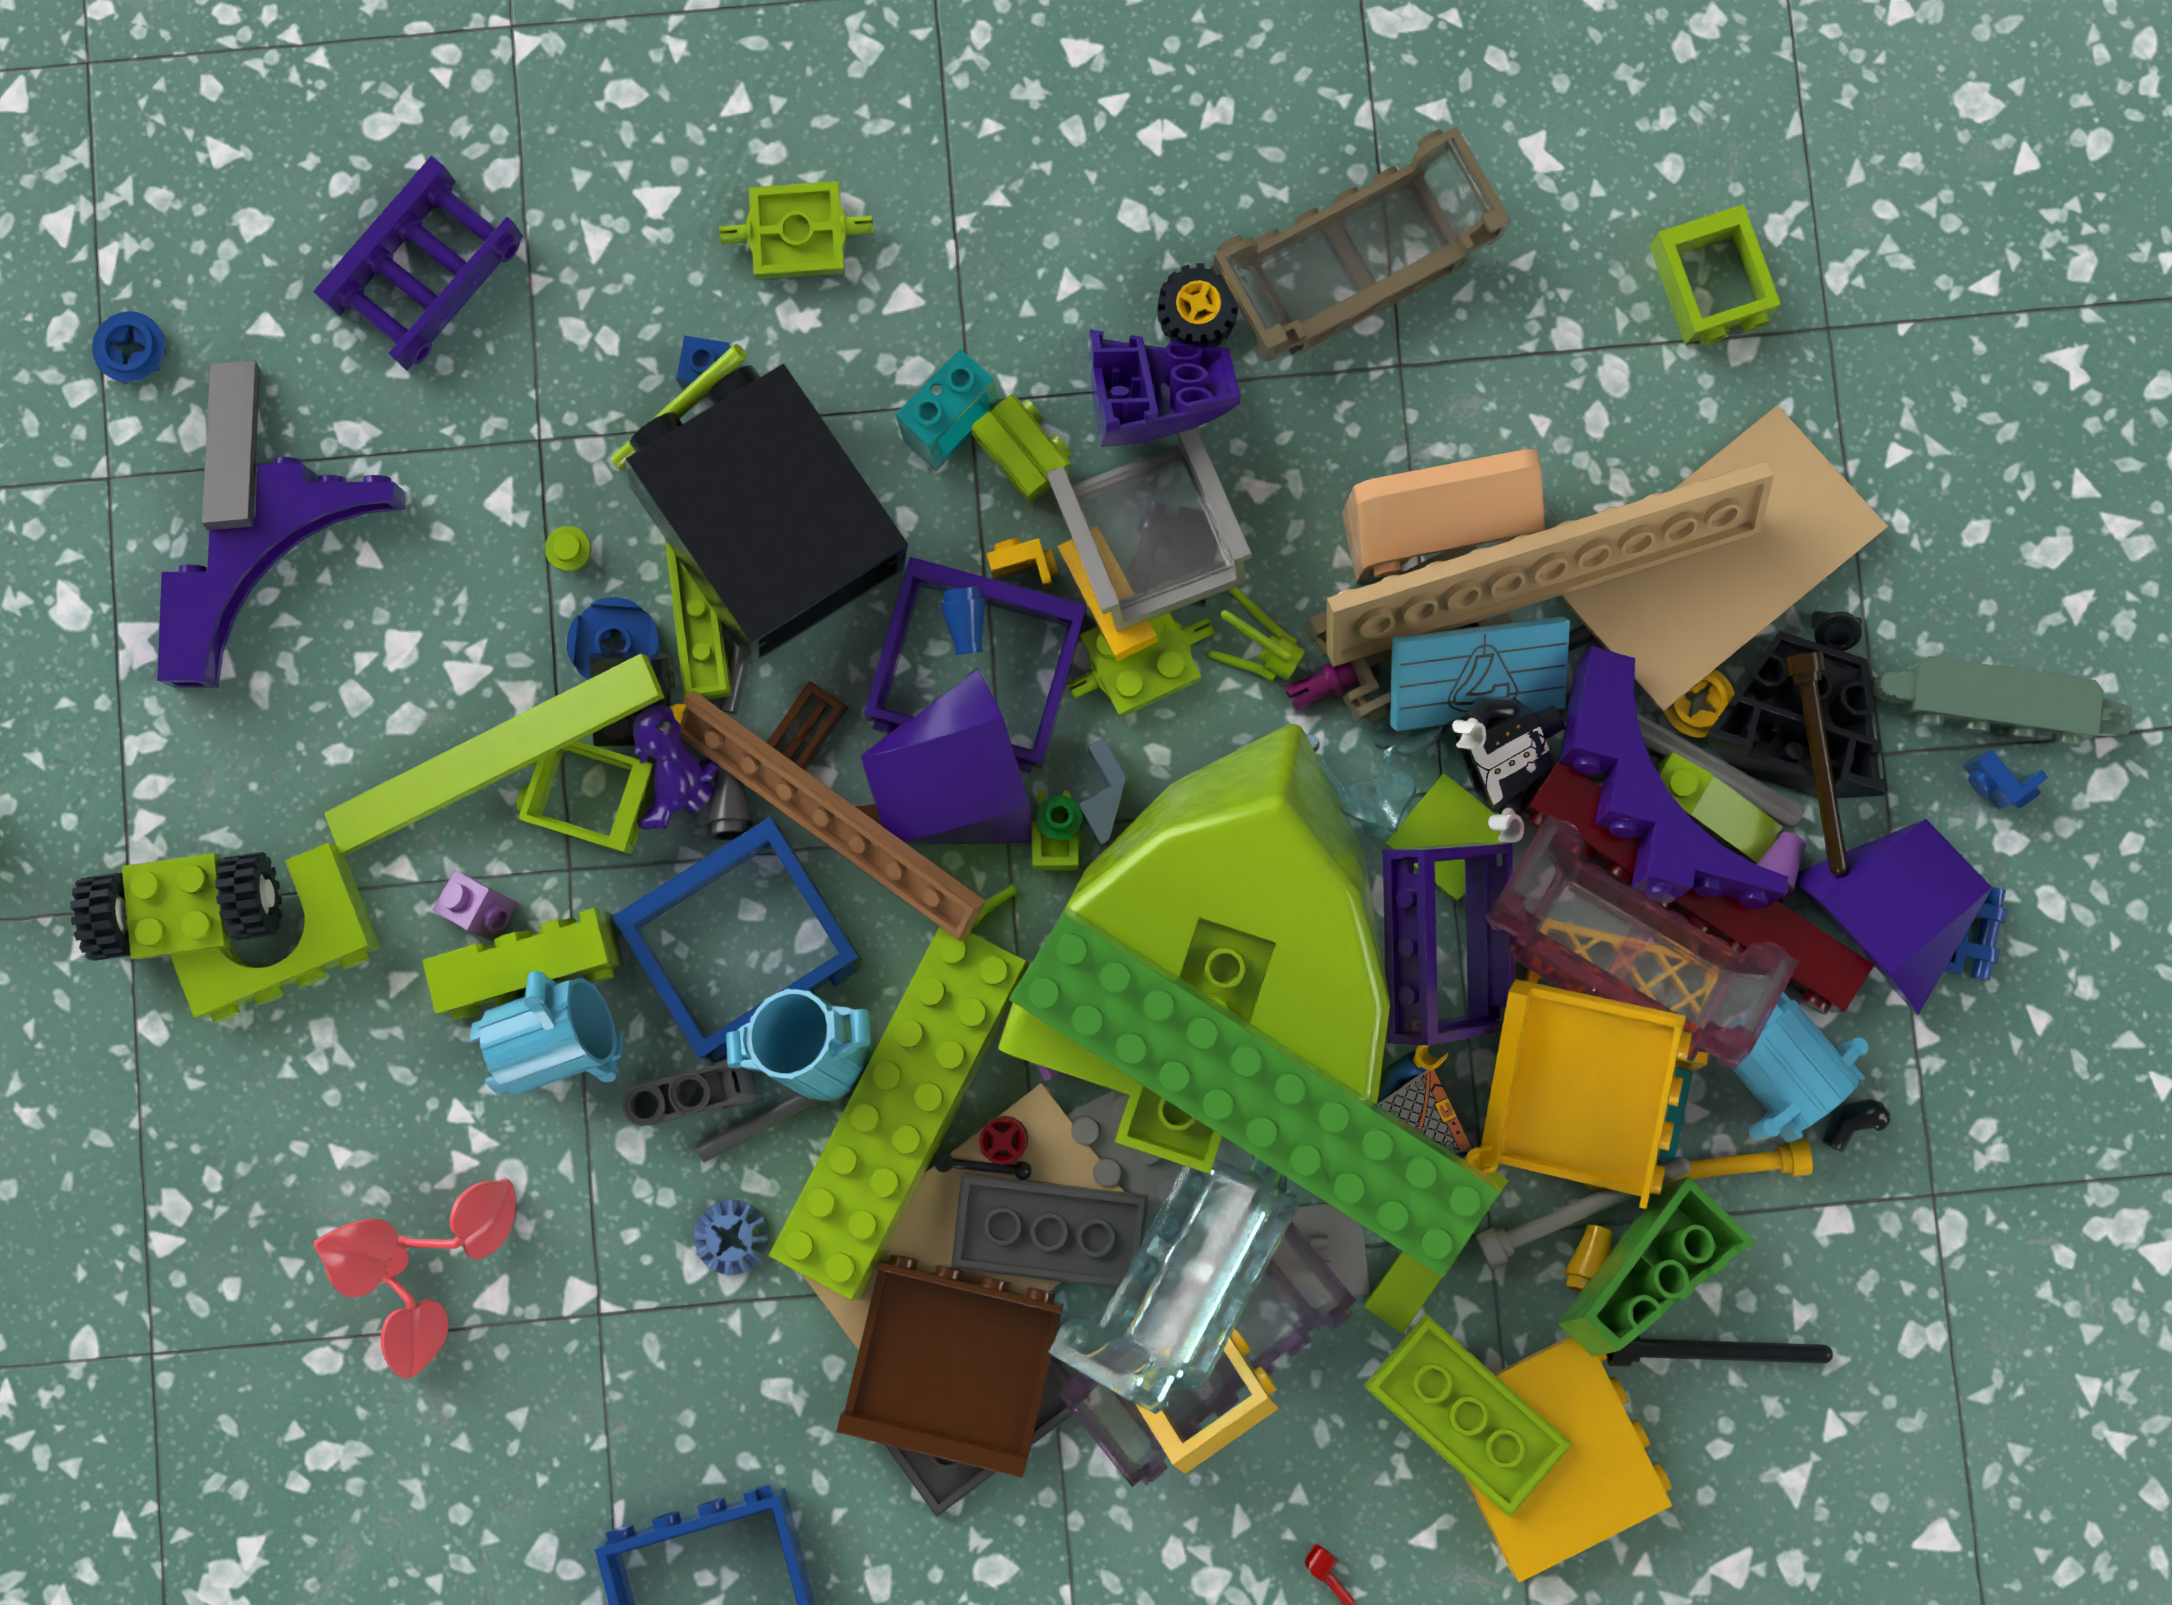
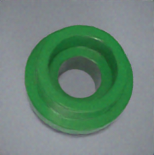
M1062 795L1051 796L1045 799L1038 807L1036 824L1040 833L1049 840L1066 841L1073 838L1080 830L1082 812L1079 805L1073 799ZM1055 811H1063L1067 814L1068 819L1064 823H1055L1051 819V814Z

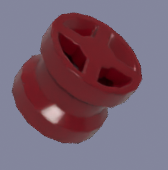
M1002 1116L993 1119L984 1126L980 1133L979 1144L981 1152L986 1159L995 1164L1005 1165L1013 1163L1023 1155L1027 1149L1029 1138L1027 1129L1022 1122L1014 1117Z

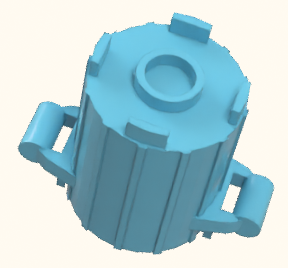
M533 971L527 976L525 997L484 1012L482 1020L472 1023L470 1041L472 1043L480 1041V1048L488 1067L487 1069L492 1074L491 1077L485 1078V1083L496 1094L507 1091L513 1095H518L584 1071L598 1077L603 1082H612L616 1079L617 1060L622 1055L623 1035L621 1033L615 1034V1025L606 1001L596 986L583 979V977L558 984L546 977L543 972Z
M788 988L769 998L767 997L757 1008L754 1015L751 1016L750 1023L741 1026L737 1031L726 1034L727 1065L729 1068H745L751 1071L765 1072L770 1078L806 1098L822 1100L824 1102H835L845 1099V1094L851 1093L857 1086L873 1055L869 1011L866 1009L852 1010L848 1007L832 1006L808 990H791Z
M1780 992L1770 998L1775 1004L1769 1010L1764 1009L1758 1012L1745 1023L1742 1019L1738 1020L1725 1032L1729 1040L1717 1046L1723 1053L1721 1055L1722 1058L1767 1111L1759 1122L1749 1127L1750 1137L1757 1142L1776 1137L1779 1134L1787 1143L1801 1139L1803 1137L1802 1130L1807 1129L1829 1114L1857 1088L1859 1081L1865 1079L1853 1063L1858 1057L1868 1052L1866 1040L1860 1037L1839 1044L1835 1049L1795 1000H1790L1784 992Z

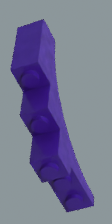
M276 457L273 459V464H257L255 518H253V527L209 530L208 571L205 566L185 564L178 566V572L161 573L157 681L173 688H219L223 653L235 618L254 586L274 563L304 539L335 523L369 513L405 510L406 492L395 482H391L392 479L383 475H366L363 477V482H346L345 477L338 475L318 476V482H316L317 474L302 464L300 459L292 457Z
M1591 646L1576 663L1559 763L1573 766L1576 772L1584 775L1603 774L1595 826L1609 829V832L1616 837L1626 839L1639 837L1631 889L1646 893V897L1653 901L1664 903L1677 901L1690 889L1694 888V891L1702 896L1718 897L1723 895L1738 899L1739 904L1744 907L1753 909L1769 907L1786 894L1788 876L1753 864L1717 842L1688 816L1668 792L1652 764L1639 729L1634 698L1635 658Z

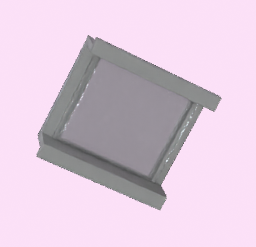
M1197 428L1177 433L1178 446L1072 486L1064 467L1046 473L1103 614L1110 612L1117 632L1246 583L1243 561L1251 559L1252 554Z

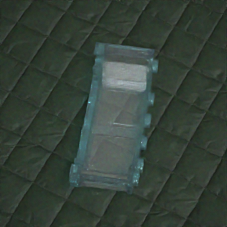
M1222 1136L1210 1174L1185 1165L1178 1174L1175 1184L1160 1212L1154 1218L1153 1225L1138 1253L1131 1261L1130 1268L1115 1296L1109 1302L1107 1311L1100 1324L1084 1316L1071 1318L1059 1329L1057 1337L1048 1353L1154 1414L1168 1407V1399L1166 1397L1182 1387L1193 1392L1205 1385L1297 1211L1296 1195L1287 1191V1177Z

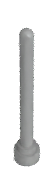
M1677 1157L1659 1165L1666 1167L1663 1184L1686 1175L1691 1167L1689 1160L1685 1157ZM1603 1189L1510 1231L1505 1232L1503 1228L1494 1231L1493 1228H1490L1475 1236L1486 1262L1492 1270L1508 1263L1507 1258L1515 1255L1514 1249L1631 1199L1635 1195Z

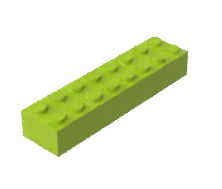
M939 926L768 1255L769 1257L849 1300L862 1297L876 1270L877 1262L881 1260L924 1173L932 1162L1013 1003L1009 998L1030 963L971 932L965 939L959 941Z

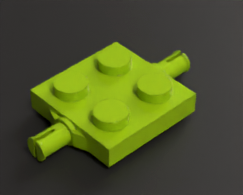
M838 181L749 187L750 210L746 224L719 226L721 245L748 243L753 253V270L756 280L845 274L844 248L847 236L874 234L872 215L845 216L841 207L840 185Z
M1170 612L1152 618L1149 622L1157 635L1158 643L1116 662L1098 626L1080 634L1081 641L1090 658L1091 672L1067 681L1073 698L1077 699V697L1099 688L1110 699L1120 719L1202 681V676L1192 658L1191 645L1211 635H1215L1209 619L1206 617L1183 629L1173 619Z

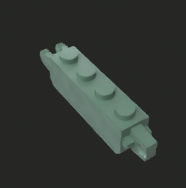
M1929 656L1915 663L1906 671L1895 672V670H1889L1873 678V681H1871L1874 701L1878 700L1879 703L1884 701L1885 704L1901 706L1900 715L1915 717V724L1920 726L1943 727L1944 722L1961 724L1960 730L1967 733L1987 734L1990 729L2007 731V738L2015 740H2035V735L2052 737L2053 745L2063 747H2080L2082 741L2097 736H2123L2129 734L2131 727L2132 707L2103 698L2104 690L2096 680Z

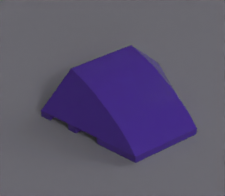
M1090 330L1092 401L1100 447L1143 443L1194 429L1228 413L1240 404L1241 395L1230 351L1227 348L1192 345L1191 343L1176 341L1169 343L1166 348L1144 345L1143 337L1131 335L1129 343L1104 340V331Z
M978 668L965 676L966 679L946 694H941L933 700L929 707L909 722H904L860 756L881 825L906 844L1031 843L1030 803L1003 715Z
M1927 819L1847 851L1848 870L1841 876L1832 874L1829 870L1828 860H1825L1799 871L1795 886L1819 911L1822 910L1867 959L1874 964L1886 978L1885 981L1917 1015L1922 1010L1992 889V886Z

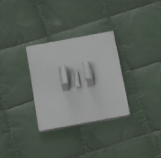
M1328 1203L1267 1210L1278 1304L1370 1294L1364 1233L1361 1224Z

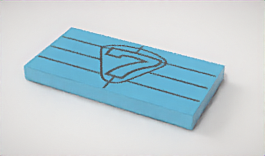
M1554 617L1392 638L1390 726L1396 731L1446 725L1454 719L1465 716L1475 700L1482 696L1516 698L1533 712H1541L1551 705L1556 709L1565 708L1570 621L1564 617Z

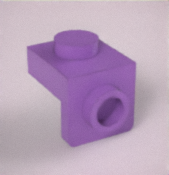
M454 869L432 910L465 930L494 942V939L502 935L518 904L513 899L490 889L468 875Z

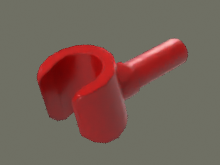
M1315 1544L1305 1558L1306 1567L1315 1578L1329 1586L1343 1605H1354L1355 1600L1337 1577L1330 1572L1338 1562V1559L1321 1545Z

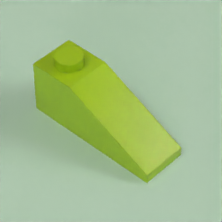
M1674 752L1661 758L1655 768L1668 792L1697 825L1721 845L1754 864H1757L1769 850L1783 828L1781 824L1716 776Z

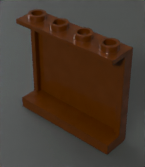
M891 1254L889 1262L883 1260L877 1262V1278L845 1410L840 1414L836 1433L1023 1478L1064 1304L1054 1302L1056 1293L1038 1288L1028 1287L1027 1295L1008 1291L1010 1282L982 1276L981 1284L962 1280L964 1271L951 1267L937 1265L935 1273L917 1269L919 1260Z

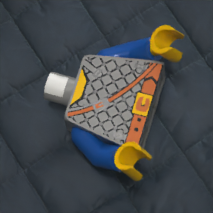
M1419 1045L1416 1051H1412L1390 1064L1381 1076L1377 1103L1379 1106L1484 1173L1488 1174L1498 1168V1164L1487 1167L1480 1161V1153L1493 1149L1490 1144H1483L1469 1152H1464L1473 1147L1435 1070L1448 1058V1053H1445L1440 1058H1435L1429 1054L1428 1046Z

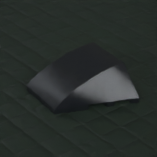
M1779 631L1709 730L1705 739L1729 765L1747 775L1817 798L1799 685H1794L1793 676H1787L1785 658L1813 652H1823L1826 670L1821 671L1822 681H1818L1837 798L1883 796L1886 793L1885 779L1880 778L1877 755L1881 751L1879 740H1876L1874 737L1871 714L1875 710L1867 659Z

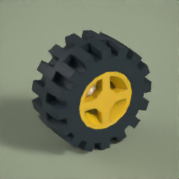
M1197 263L1196 268H1190L1188 264L1182 266L1180 272L1176 273L1174 271L1171 273L1168 281L1163 283L1158 297V322L1161 323V330L1164 335L1168 334L1170 336V342L1176 341L1191 343L1192 345H1213V347H1217L1224 338L1227 339L1236 323L1239 304L1222 275L1216 276L1213 266L1211 269L1204 268V263ZM1203 311H1206V313H1203V314H1201V315H1197L1198 313H1201V312H1203Z

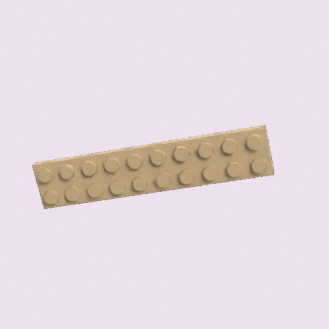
M1766 461L1749 467L1741 466L1729 473L1714 478L1696 480L1685 487L1666 493L1651 494L1643 500L1621 507H1609L1598 514L1576 521H1564L1556 527L1534 534H1523L1512 541L1489 548H1478L1467 555L1444 562L1436 561L1422 569L1406 574L1391 575L1380 582L1358 589L1343 590L1337 595L1327 598V655L1333 667L1392 649V638L1449 631L1761 533L1774 474Z

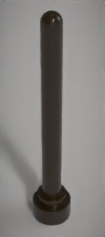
M1823 652L1790 656L1785 658L1787 676H1793L1794 685H1799L1829 870L1832 874L1841 876L1848 870V861L1818 681H1822L1821 671L1826 670Z

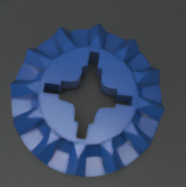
M126 311L114 314L98 327L92 342L94 361L98 368L109 378L125 384L132 381L145 382L146 376L153 371H160L159 363L162 356L167 354L164 347L165 334L155 321L142 313ZM131 338H134V342L144 347L145 351L133 352L131 359H128L125 353L114 347L129 345Z

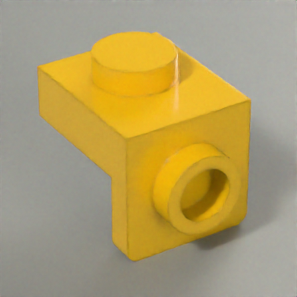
M1019 538L1007 539L993 546L995 551L986 553L993 579L1037 567L1043 591H1048L1052 589L1051 577L1058 575L1052 550L1047 549L1043 551L1039 538L1023 543L1020 542Z

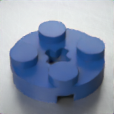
M609 597L590 604L591 607L585 609L581 615L578 614L572 621L567 635L568 656L579 674L587 680L590 679V653H610V650L602 647L603 640L611 639L612 632H619L620 639L626 642L625 648L619 650L618 653L637 652V655L642 653L648 656L651 663V655L661 652V637L653 618L636 603L624 598Z

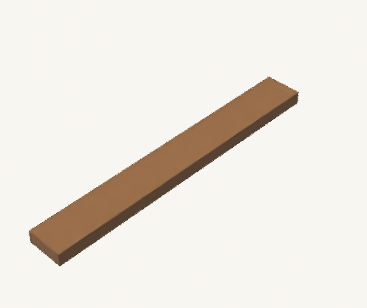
M693 691L684 696L682 704H686V708L681 722V739L718 764V766L959 941H962L970 934L986 902L983 898L697 692Z

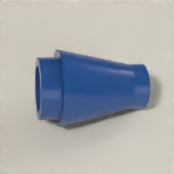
M980 587L943 591L944 602L940 603L954 644L955 655L983 652L982 634L986 598H981Z

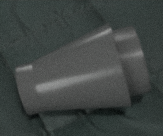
M721 770L715 773V786L707 826L711 828V836L713 838L734 840L748 831L753 822L743 783L727 771Z

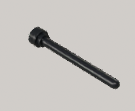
M1639 1335L1620 1351L1607 1353L1606 1355L1609 1366L1630 1367L1632 1362H1639L1641 1358L1826 1364L1832 1360L1833 1351L1829 1346L1823 1344L1643 1339Z

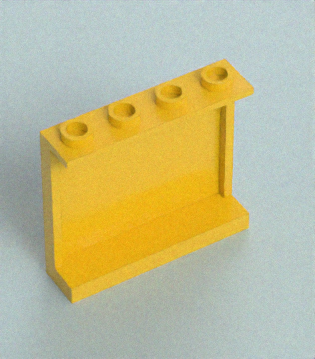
M1516 979L1508 992L1481 1145H1492L1493 1149L1480 1153L1481 1163L1487 1167L1497 1164L1498 1166L1499 1164L1509 1165L1640 1196L1639 1207L1646 1209L1651 1193L1660 1195L1666 1167L1657 1165L1660 1149L1669 1151L1674 1123L1666 1121L1668 1106H1678L1683 1078L1676 1077L1675 1070L1677 1060L1687 1061L1692 1033L1683 1031L1686 1016Z
M1571 1336L1494 1373V1375L1573 1445L1511 1517L1505 1514L1465 1478L1512 1575L1519 1583L1673 1506L1666 1493L1672 1489V1486L1665 1471L1659 1463L1652 1465L1645 1451V1448L1651 1445L1643 1427L1637 1419L1631 1422L1623 1407L1629 1400L1621 1383L1616 1376L1609 1379L1601 1363L1607 1360V1355L1591 1356Z

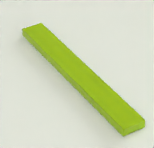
M641 653L325 812L324 814L339 854L348 856L665 698L648 656Z

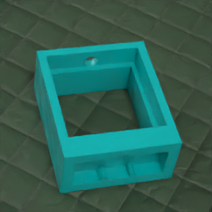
M960 348L895 414L903 441L935 472L971 437L972 425L998 405L994 379ZM939 385L942 391L940 394L935 395L931 392V388Z

